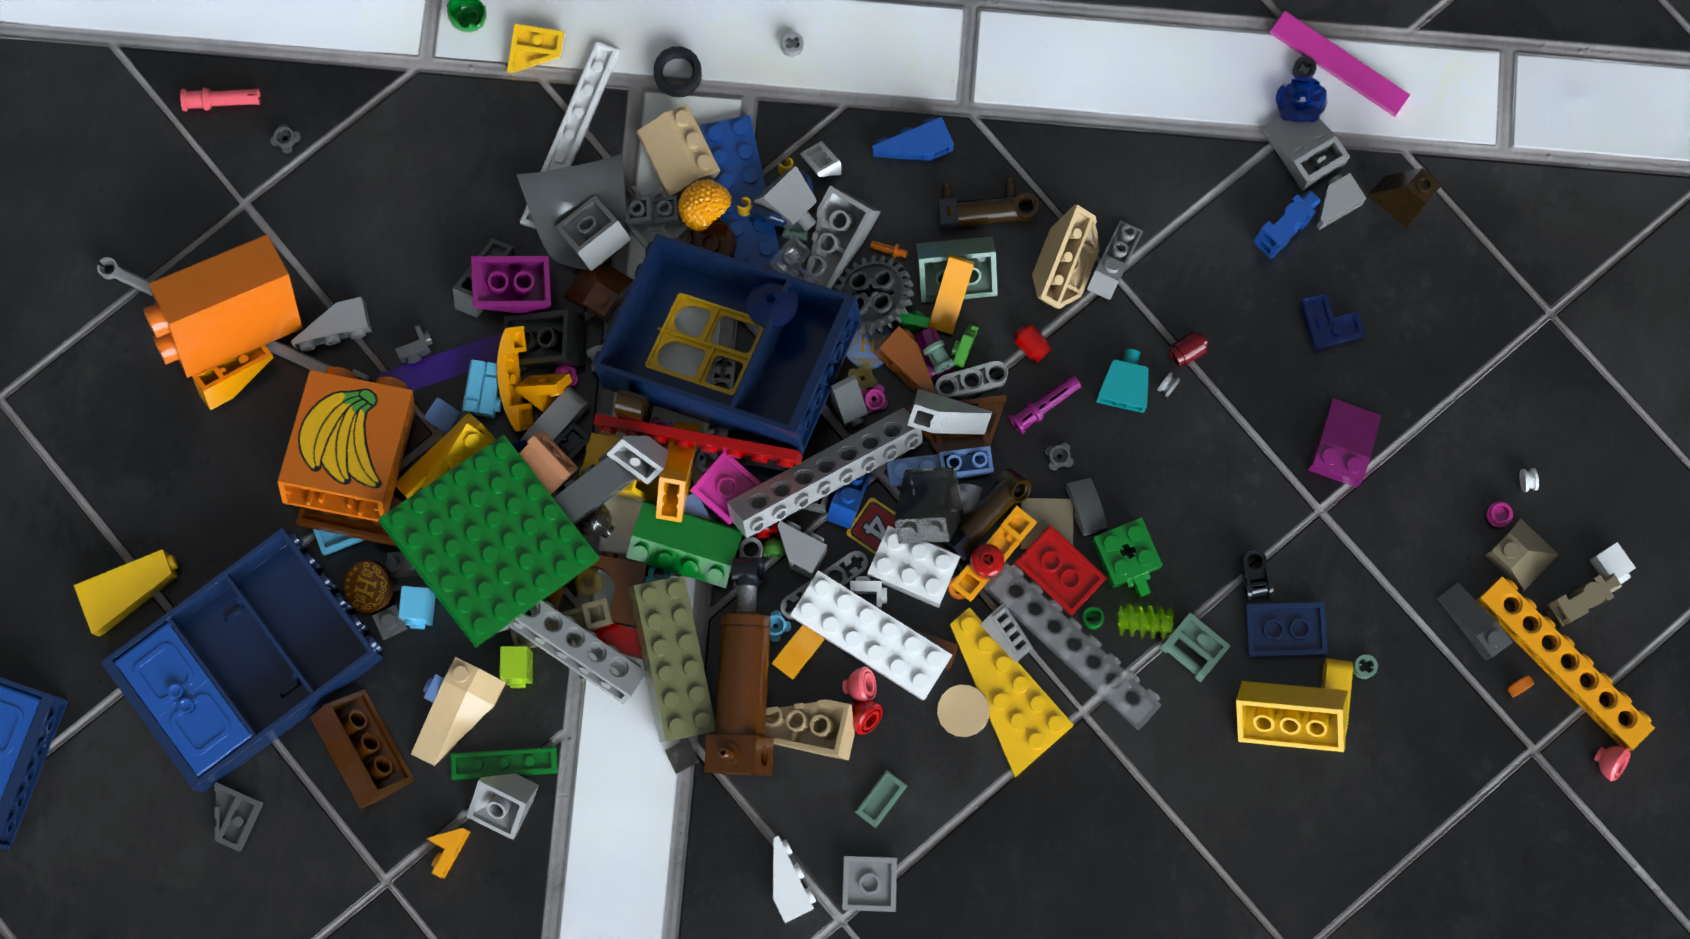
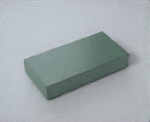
M886 770L855 813L876 828L907 788V785Z

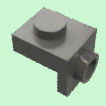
M420 324L415 326L419 340L395 349L403 364L406 362L407 364H414L422 360V356L432 353L429 345L433 344L429 331L428 329L423 331Z

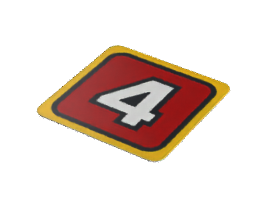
M870 498L846 534L876 555L887 527L891 526L903 532L908 525V521L875 498Z

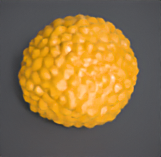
M708 179L697 180L690 184L681 194L678 212L687 227L701 232L707 229L713 223V220H717V218L725 213L731 205L732 197L727 188L718 182Z

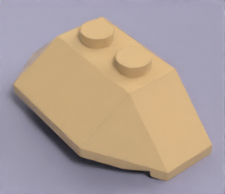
M1074 205L1050 228L1032 273L1037 297L1056 309H1060L1064 305L1082 297L1099 253L1098 233L1095 225L1097 223L1096 216L1079 205Z

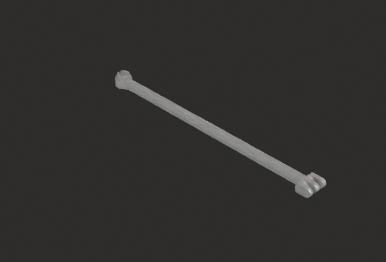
M110 257L99 261L106 268L109 266L114 267L113 272L107 274L104 267L97 265L98 273L103 278L110 280L115 278L153 296L149 287V283H152L151 281L119 267V264ZM277 340L266 344L270 352L306 369L325 373L327 368L332 367ZM355 369L352 371L356 375V379L369 381L371 378Z

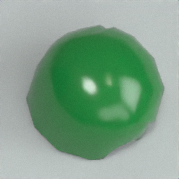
M449 0L447 4L448 19L452 26L459 31H477L484 25L487 19L486 7L480 0Z

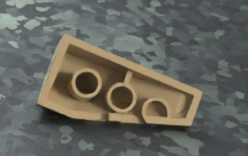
M455 657L442 682L411 755L435 766L495 706L506 683Z
M824 699L812 703H797L792 706L767 708L765 737L774 739V744L849 761L855 736L851 704Z

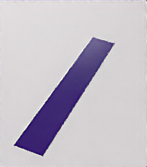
M503 332L424 358L414 364H406L379 373L378 376L401 380L407 385V389L415 391L469 373L471 360L497 363Z

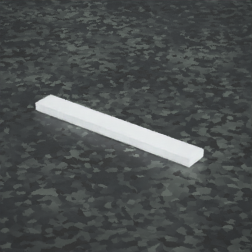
M595 41L541 172L573 165L620 53L618 48ZM526 205L520 224L537 230L528 205Z

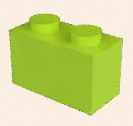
M527 646L500 647V679L509 685L510 688H526V684H533V652Z

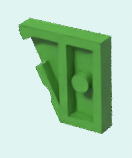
M969 323L961 342L956 340L950 358L955 362V365H953L954 370L960 371L964 369L979 329L978 326Z

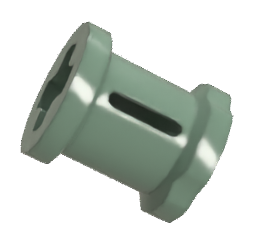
M943 340L937 341L923 350L924 355H928L933 364L935 374L942 373L955 365L954 360L949 358L944 349L945 343Z

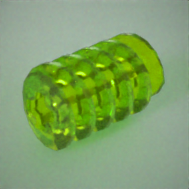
M1120 603L1118 612L1120 636H1123L1125 630L1128 629L1130 637H1133L1136 630H1139L1141 638H1144L1146 631H1149L1151 639H1154L1156 633L1160 632L1162 640H1165L1167 633L1172 632L1173 607H1169L1165 614L1162 606H1158L1154 613L1152 605H1148L1144 612L1141 604H1138L1135 611H1133L1132 605L1128 603L1123 611Z

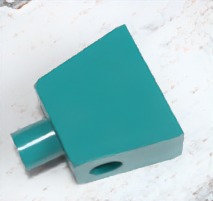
M1125 349L1123 361H1112L1098 394L1097 403L1141 413L1145 412L1147 408L1149 369L1146 366L1138 365L1139 351Z

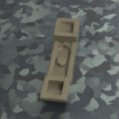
M607 598L585 603L581 607L561 612V614L573 618L576 624L585 630L595 631L613 624ZM544 623L548 630L554 631L552 625ZM510 628L514 646H527L529 649L538 647Z

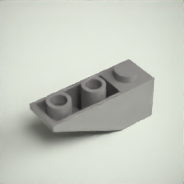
M1120 220L1087 290L1108 300L1111 299L1143 230Z
M357 297L335 303L291 340L292 345L296 350L300 349V351L305 352L315 349L316 345L324 343L326 345H335L344 338L359 339L365 337L366 333L372 332L362 297Z
M918 389L907 425L930 433L985 434L992 411Z

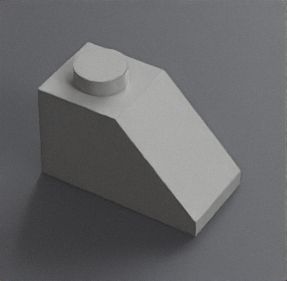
M1351 173L1344 177L1339 174L1328 181L1329 185L1323 195L1316 225L1319 230L1360 207L1366 200L1365 195Z
M622 436L607 451L606 455L643 482L649 484L664 470L668 450L649 436Z

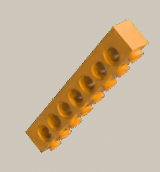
M1503 576L1497 579L1476 601L1619 746L1628 748L1629 751L1634 750L1655 729L1650 723V717L1645 712L1638 711L1631 704L1632 700L1627 694L1622 691L1618 692L1612 686L1613 681L1603 672L1599 673L1593 667L1594 662L1586 654H1580L1574 648V642L1568 636L1561 635L1555 629V623L1549 617H1543L1536 610V604L1528 597L1524 598L1517 591L1518 587L1512 580L1505 579ZM1505 599L1513 602V612L1505 609ZM1524 618H1528L1532 621V631H1528L1524 628ZM1543 637H1547L1551 640V650H1547L1543 647ZM1562 656L1570 659L1571 666L1569 669L1562 666ZM1582 674L1586 675L1590 680L1588 688L1583 687L1580 683ZM1601 693L1605 694L1609 699L1607 707H1604L1599 702ZM1620 712L1624 713L1628 718L1626 726L1620 724L1618 720Z

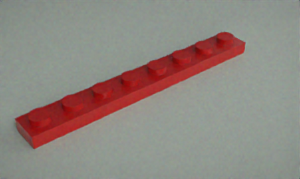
M597 413L593 423L601 429V433L616 435V432L626 433L625 436H649L662 445H665L666 441L675 442V446L684 449H691L692 445L701 447V451L716 454V451L719 450L726 452V456L741 459L742 455L751 456L752 461L767 463V460L777 461V465L786 468H792L793 464L801 466L803 456L798 450Z

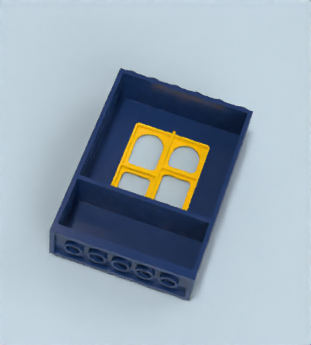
M656 234L653 241H650L646 247V256L643 262L639 263L636 268L635 279L632 285H629L625 291V300L622 306L618 307L615 312L611 330L608 329L604 335V344L601 351H598L594 356L593 367L603 388L616 393L619 392V389L644 394L652 405L778 447L798 450L803 455L829 396L831 386L836 380L862 321L856 296ZM693 306L710 312L707 323L699 337L682 333L676 328L675 317L683 308ZM726 316L759 327V333L748 353L711 342V337L721 317ZM676 342L703 350L705 356L697 374L694 377H688L661 367L658 362V354L661 348L668 343ZM721 356L743 364L734 387L730 390L706 382V377L716 357Z

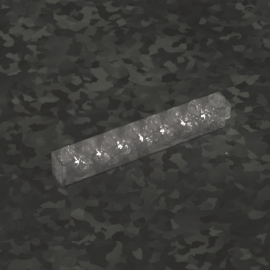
M1005 563L1001 572L996 577L990 579L985 584L984 589L1001 605L1004 604L1019 622L1137 730L1141 729L1162 706L1158 702L1160 697L1150 688L1145 690L1139 684L1141 680L1132 671L1125 672L1119 666L1121 662L1116 656L1110 652L1107 655L1101 650L1102 644L1092 635L1087 637L1080 630L1082 626L1074 618L1070 617L1068 619L1061 613L1062 607L1053 599L1048 601L1042 596L1043 590L1033 581L1029 584L1022 577L1024 573L1015 564L1010 566L1008 563ZM1012 585L1020 586L1023 590V595L1018 598L1011 596L1009 587ZM1031 603L1040 604L1042 613L1040 615H1032L1028 610V605ZM1049 621H1058L1061 624V631L1059 633L1049 631L1047 626ZM1070 638L1078 639L1081 644L1080 650H1070L1067 646V640ZM1096 656L1100 660V667L1097 669L1090 668L1086 662L1087 657ZM1110 673L1116 674L1120 680L1119 685L1116 687L1109 686L1106 682V676ZM1129 691L1137 693L1139 696L1138 704H1129L1126 701V693Z

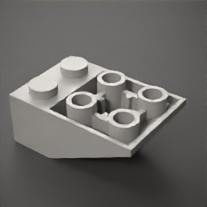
M1304 102L1261 127L1302 191L1345 166L1350 158L1337 136Z

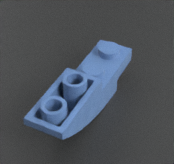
M990 446L944 451L935 455L894 459L886 463L889 487L933 484V481L948 482L994 472Z

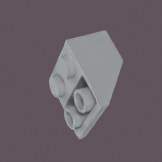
M787 520L786 524L780 521L778 523V533L789 568L810 579L814 578L827 553V545L824 543L825 539L812 532L810 535L801 532V527Z

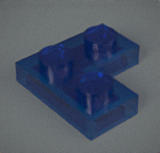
M1327 293L1302 299L1301 305L1314 350L1361 339L1366 336L1359 311L1334 317Z

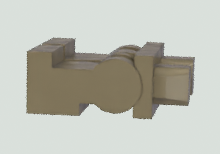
M1614 573L1605 578H1602L1600 574L1580 585V588L1570 594L1569 599L1565 594L1543 606V609L1547 616L1555 623V629H1558L1589 612L1588 609L1595 608L1614 598L1612 592L1621 588L1622 585Z

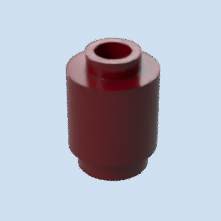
M1192 331L1173 343L1172 348L1168 349V352L1178 367L1183 364L1186 366L1207 353L1206 347L1208 342L1202 333L1197 334L1195 331Z

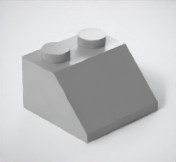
M595 195L555 226L591 271L631 240L619 221Z

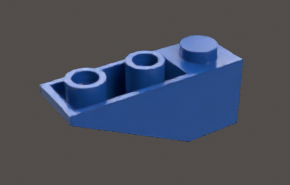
M931 117L921 122V126L914 129L911 127L904 128L897 133V136L890 139L888 137L878 139L874 143L875 145L872 146L871 154L873 157L931 161L952 152L954 143L942 117L937 119Z
M873 471L836 490L826 521L851 529Z

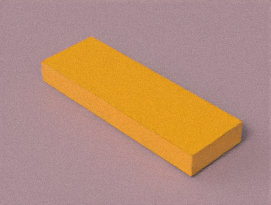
M950 254L928 325L929 328H936L938 331L953 335L975 262Z

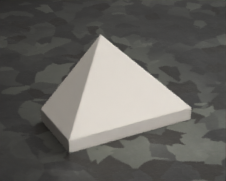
M822 141L800 153L803 160L819 177L841 175L840 161Z

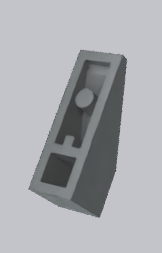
M492 238L478 256H512L514 246ZM470 265L453 287L454 306L459 311L478 317L483 309L473 308Z
M855 375L832 385L830 403L843 428L851 427V429H855L863 425L868 412Z
M1456 583L1437 598L1485 661L1493 658L1513 643L1499 623L1459 583Z

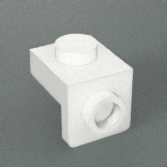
M859 576L856 577V581H850V591L857 595H876V607L880 610L882 609V604H887V588H882V581H871V577Z

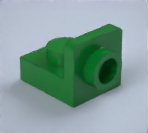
M911 311L910 314L899 315L902 322H897V327L900 326L902 329L905 328L915 332L928 329L930 318L925 317V314L922 312Z

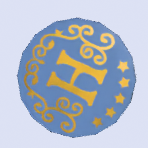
M887 325L884 326L883 334L878 329H875L873 336L867 330L864 335H861L857 330L847 352V359L856 367L867 370L883 365V362L873 352L891 333Z

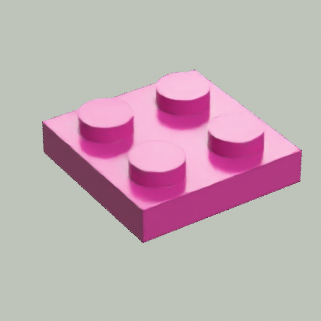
M723 451L689 491L730 525L732 521L727 502L762 483L733 457L726 456V452Z

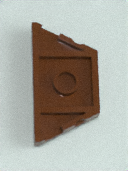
M1006 395L960 400V402L992 411L985 434L930 433L921 430L936 454L944 451L991 446L1007 397Z

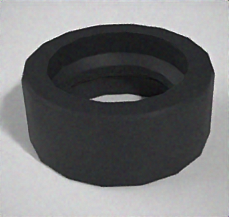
M682 46L663 50L657 56L654 63V78L658 88L666 95L672 97H685L692 94L699 87L702 79L701 63L697 55L690 49ZM673 59L688 61L693 72L691 79L683 85L669 84L663 76V68L668 61Z

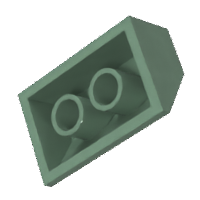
M992 236L916 244L921 303L936 302L950 254L975 262L964 299L998 296L996 251Z

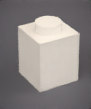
M1618 542L1590 559V562L1597 572L1601 574L1602 578L1614 573L1621 584L1631 578L1629 572L1636 568Z

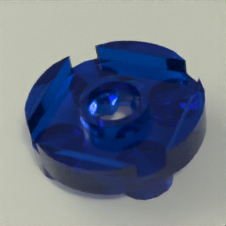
M1296 77L1291 79L1292 83L1286 86L1283 84L1278 89L1276 105L1281 119L1285 121L1313 123L1319 120L1320 114L1326 109L1328 103L1326 89L1314 78ZM1301 97H1305V98H1306V101H1304V102H1297V101H1295V100H1300Z

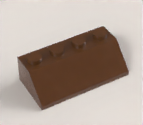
M365 689L325 704L310 717L360 809L386 798L415 780Z

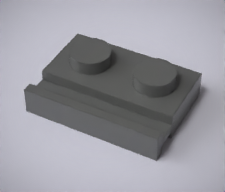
M387 552L386 568L389 571L390 578L393 579V591H401L402 586L427 588L425 581L402 552Z

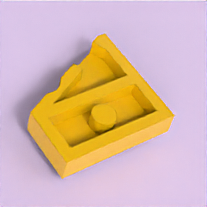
M514 23L507 72L515 73L561 58L565 32Z

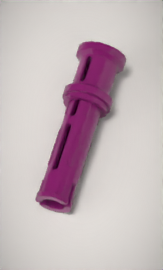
M1070 375L1066 380L1035 402L1028 401L1025 404L1026 407L1015 415L1010 414L1008 416L1010 423L1019 434H1024L1026 428L1036 421H1042L1043 414L1080 389L1081 384L1074 375ZM1064 389V391H1063L1062 393H1060L1058 396H1056V397L1053 398L1051 401H1049L1052 397H1054L1055 395H1057L1059 392H1061V391Z

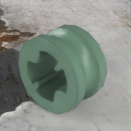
M1368 654L1357 657L1353 662V672L1361 679L1372 677L1378 670L1376 659ZM1361 660L1364 663L1369 662L1371 664V667L1368 668L1371 670L1370 673L1366 670L1360 671L1359 667L1362 664L1359 662Z

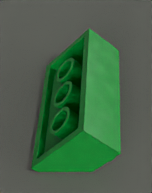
M644 500L631 535L626 558L726 588L732 576V561L738 555L743 536L742 532L736 527L684 512L682 522L657 519V503Z

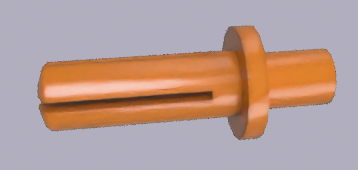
M872 241L870 244V249L890 254L893 259H896L897 256L906 258L908 255V251L900 249L899 244L891 246L877 241Z

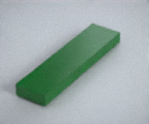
M556 746L450 753L451 780L480 779L481 777L517 774L520 776L558 774Z

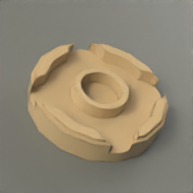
M957 685L949 688L942 694L938 703L937 715L940 724L947 732L959 737H969L978 734L988 722L990 705L987 697L980 689L971 685Z

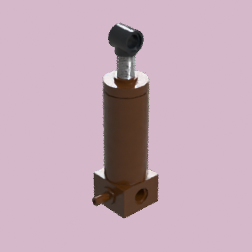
M735 557L732 561L731 575L733 582L738 586L737 611H733V614L721 615L715 734H706L704 772L724 775L772 776L774 739L765 737L771 617L759 615L755 608L756 588L759 587V583L763 582L765 565L761 557Z

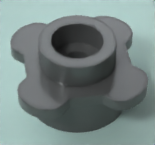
M281 124L270 138V143L273 146L280 147L284 153L292 152V146L301 137L299 132H293L286 124Z
M1062 443L1055 447L1048 446L1046 448L1045 454L1049 457L1050 461L1048 467L1052 471H1056L1060 467L1070 468L1073 465L1074 460L1070 457L1069 444ZM1057 455H1061L1062 458L1058 459Z

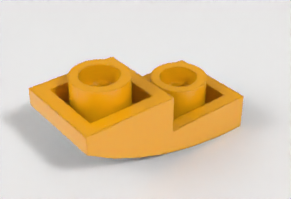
M802 625L775 658L772 665L793 680L825 639Z

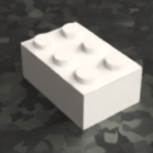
M888 526L869 568L867 577H871L874 581H882V584L939 608L958 565L960 556Z

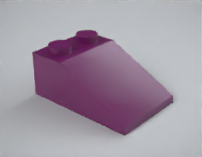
M471 256L473 308L518 314L549 311L551 307L549 256Z
M1332 398L1308 470L1357 488L1363 482L1382 415Z

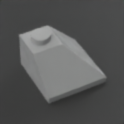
M517 774L481 777L466 817L514 840L533 803L539 785Z

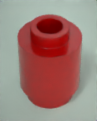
M1023 325L1014 334L1017 338L1014 343L1031 360L1034 359L1037 363L1052 349L1048 345L1049 341L1033 325L1029 327Z

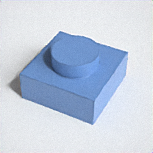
M435 674L433 679H428L423 689V692L426 693L424 696L426 700L434 703L444 680L443 677Z

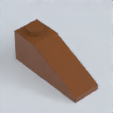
M898 326L873 353L915 393H917L918 389L937 394L920 348L914 341L913 334L907 329H902Z

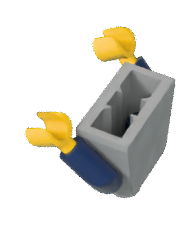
M786 158L785 166L778 163V173L780 176L754 200V205H751V200L748 197L741 198V203L747 207L736 205L737 213L740 216H748L750 214L761 221L784 228L797 222L804 231H807L816 223L815 219L808 212L816 203L812 178L797 166L793 167L794 162L792 158Z

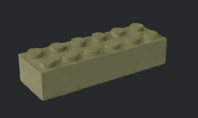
M685 575L629 587L628 592L643 665L646 671L645 674L659 742H668L714 732L716 724Z

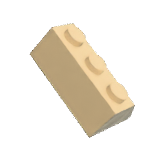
M688 105L663 113L636 132L667 196L681 195L690 184L702 179L714 180L720 172Z

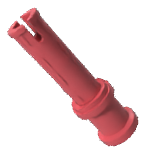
M203 88L199 91L181 89L180 92L183 112L196 108H204L207 111L212 109V106L260 105L259 88L211 91L208 88Z

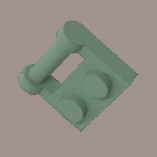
M1189 613L1161 646L1160 650L1165 654L1168 652L1196 675L1195 679L1201 682L1231 645L1192 613ZM1180 639L1207 661L1206 664L1201 667L1174 643Z

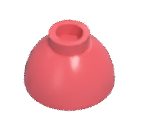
M868 667L856 669L850 674L848 679L843 681L844 694L850 695L854 700L865 702L873 701L875 698L876 680L873 672Z
M1612 746L1607 749L1601 747L1596 753L1594 760L1599 763L1602 774L1608 780L1615 781L1626 768L1630 758V751L1622 746Z

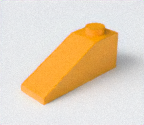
M263 345L193 375L192 378L200 397L210 410L233 399L273 359V355L266 345Z

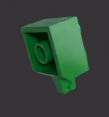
M1142 518L1097 535L1092 539L1091 543L1112 588L1127 583L1128 587H1135L1139 598L1151 593L1146 580L1151 578L1149 573L1160 569L1163 565ZM1124 548H1126L1127 551L1131 550L1132 554L1130 556V559L1127 555H1121Z

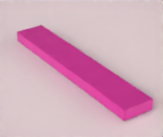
M1284 11L1270 31L1271 35L1301 55L1311 57L1316 65L1394 117L1410 96L1409 93L1286 11Z

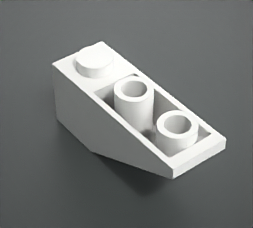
M779 836L774 838L773 899L784 922L787 923L813 910L812 903L816 902L810 887L804 889L800 879L804 878V875L798 863L794 865L791 863L788 855L793 852L787 840L781 841Z

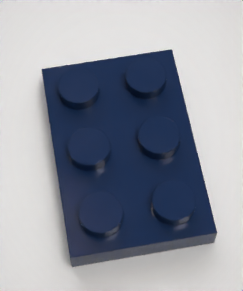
M1325 602L1245 605L1248 657L1318 656L1328 654Z

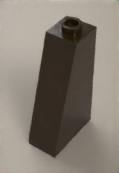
M1419 168L1385 176L1368 196L1407 228L1423 211L1442 184L1426 170Z

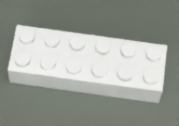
M819 570L790 615L797 622L922 701L925 700L952 657V654Z

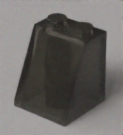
M956 467L905 470L894 519L898 543L950 541L964 515Z

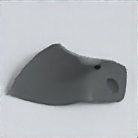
M623 154L561 169L516 175L542 244L547 253L556 262L570 267L590 270L555 226L594 195L613 214L625 230L626 207ZM616 251L614 254H612V255H611L609 258H607L604 262H606L608 259H610V258H611L613 255H615L618 251Z

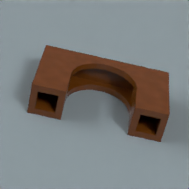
M603 552L602 556L598 555L600 559L589 568H596L606 572L614 582L615 593L611 609L613 623L636 628L628 588L645 582L648 565L629 558L628 560L618 559L617 554ZM567 583L544 599L551 603L554 609L560 613Z

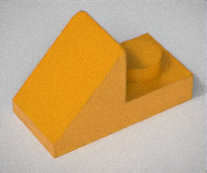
M569 373L529 375L516 385L515 389L516 392L540 411L545 412L557 399V396L562 394L564 389L572 383V379Z
M460 828L427 838V840L444 848L443 853L438 852L431 864L434 867L433 874L445 879L470 831Z

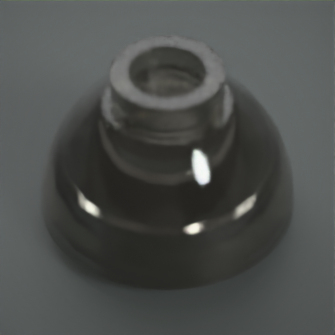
M605 504L581 520L579 525L581 533L589 537L602 536L603 538H607L614 531L612 517Z

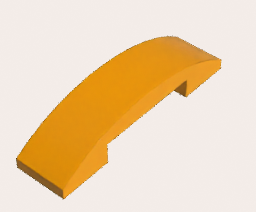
M524 326L505 328L497 358L499 393L505 413L515 431L528 430L534 424L532 403H523V396L516 392L515 386L521 382L518 353L527 352Z
M1016 506L986 544L997 546L1002 551L1005 562L1037 521ZM968 564L950 586L971 602L990 579L978 578L972 573Z

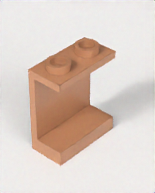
M542 430L527 442L528 445L519 454L552 495L578 467Z

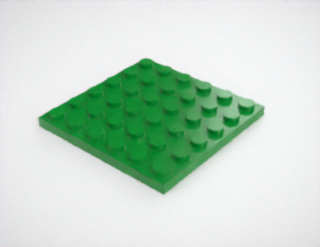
M502 435L378 519L381 526L475 648L600 559L505 435Z

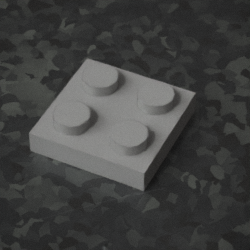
M844 856L842 910L896 912L897 858Z

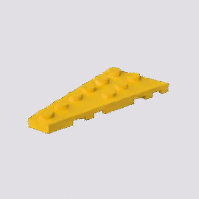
M969 607L950 624V628L976 688L980 689L988 699L990 722L1015 778L1074 725L1019 662L1015 663L980 625L982 621Z

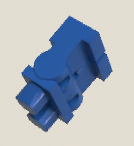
M1311 190L1302 198L1297 194L1285 208L1279 220L1274 225L1268 221L1260 229L1253 242L1272 259L1287 245L1298 229L1302 230L1307 226L1315 214V207L1321 200Z

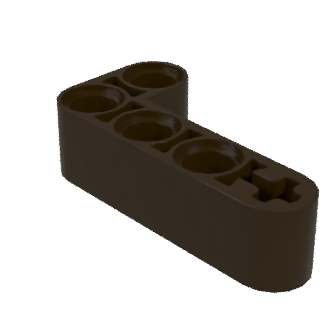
M619 389L614 411L618 418L650 423L654 405L649 403L647 396L644 394Z

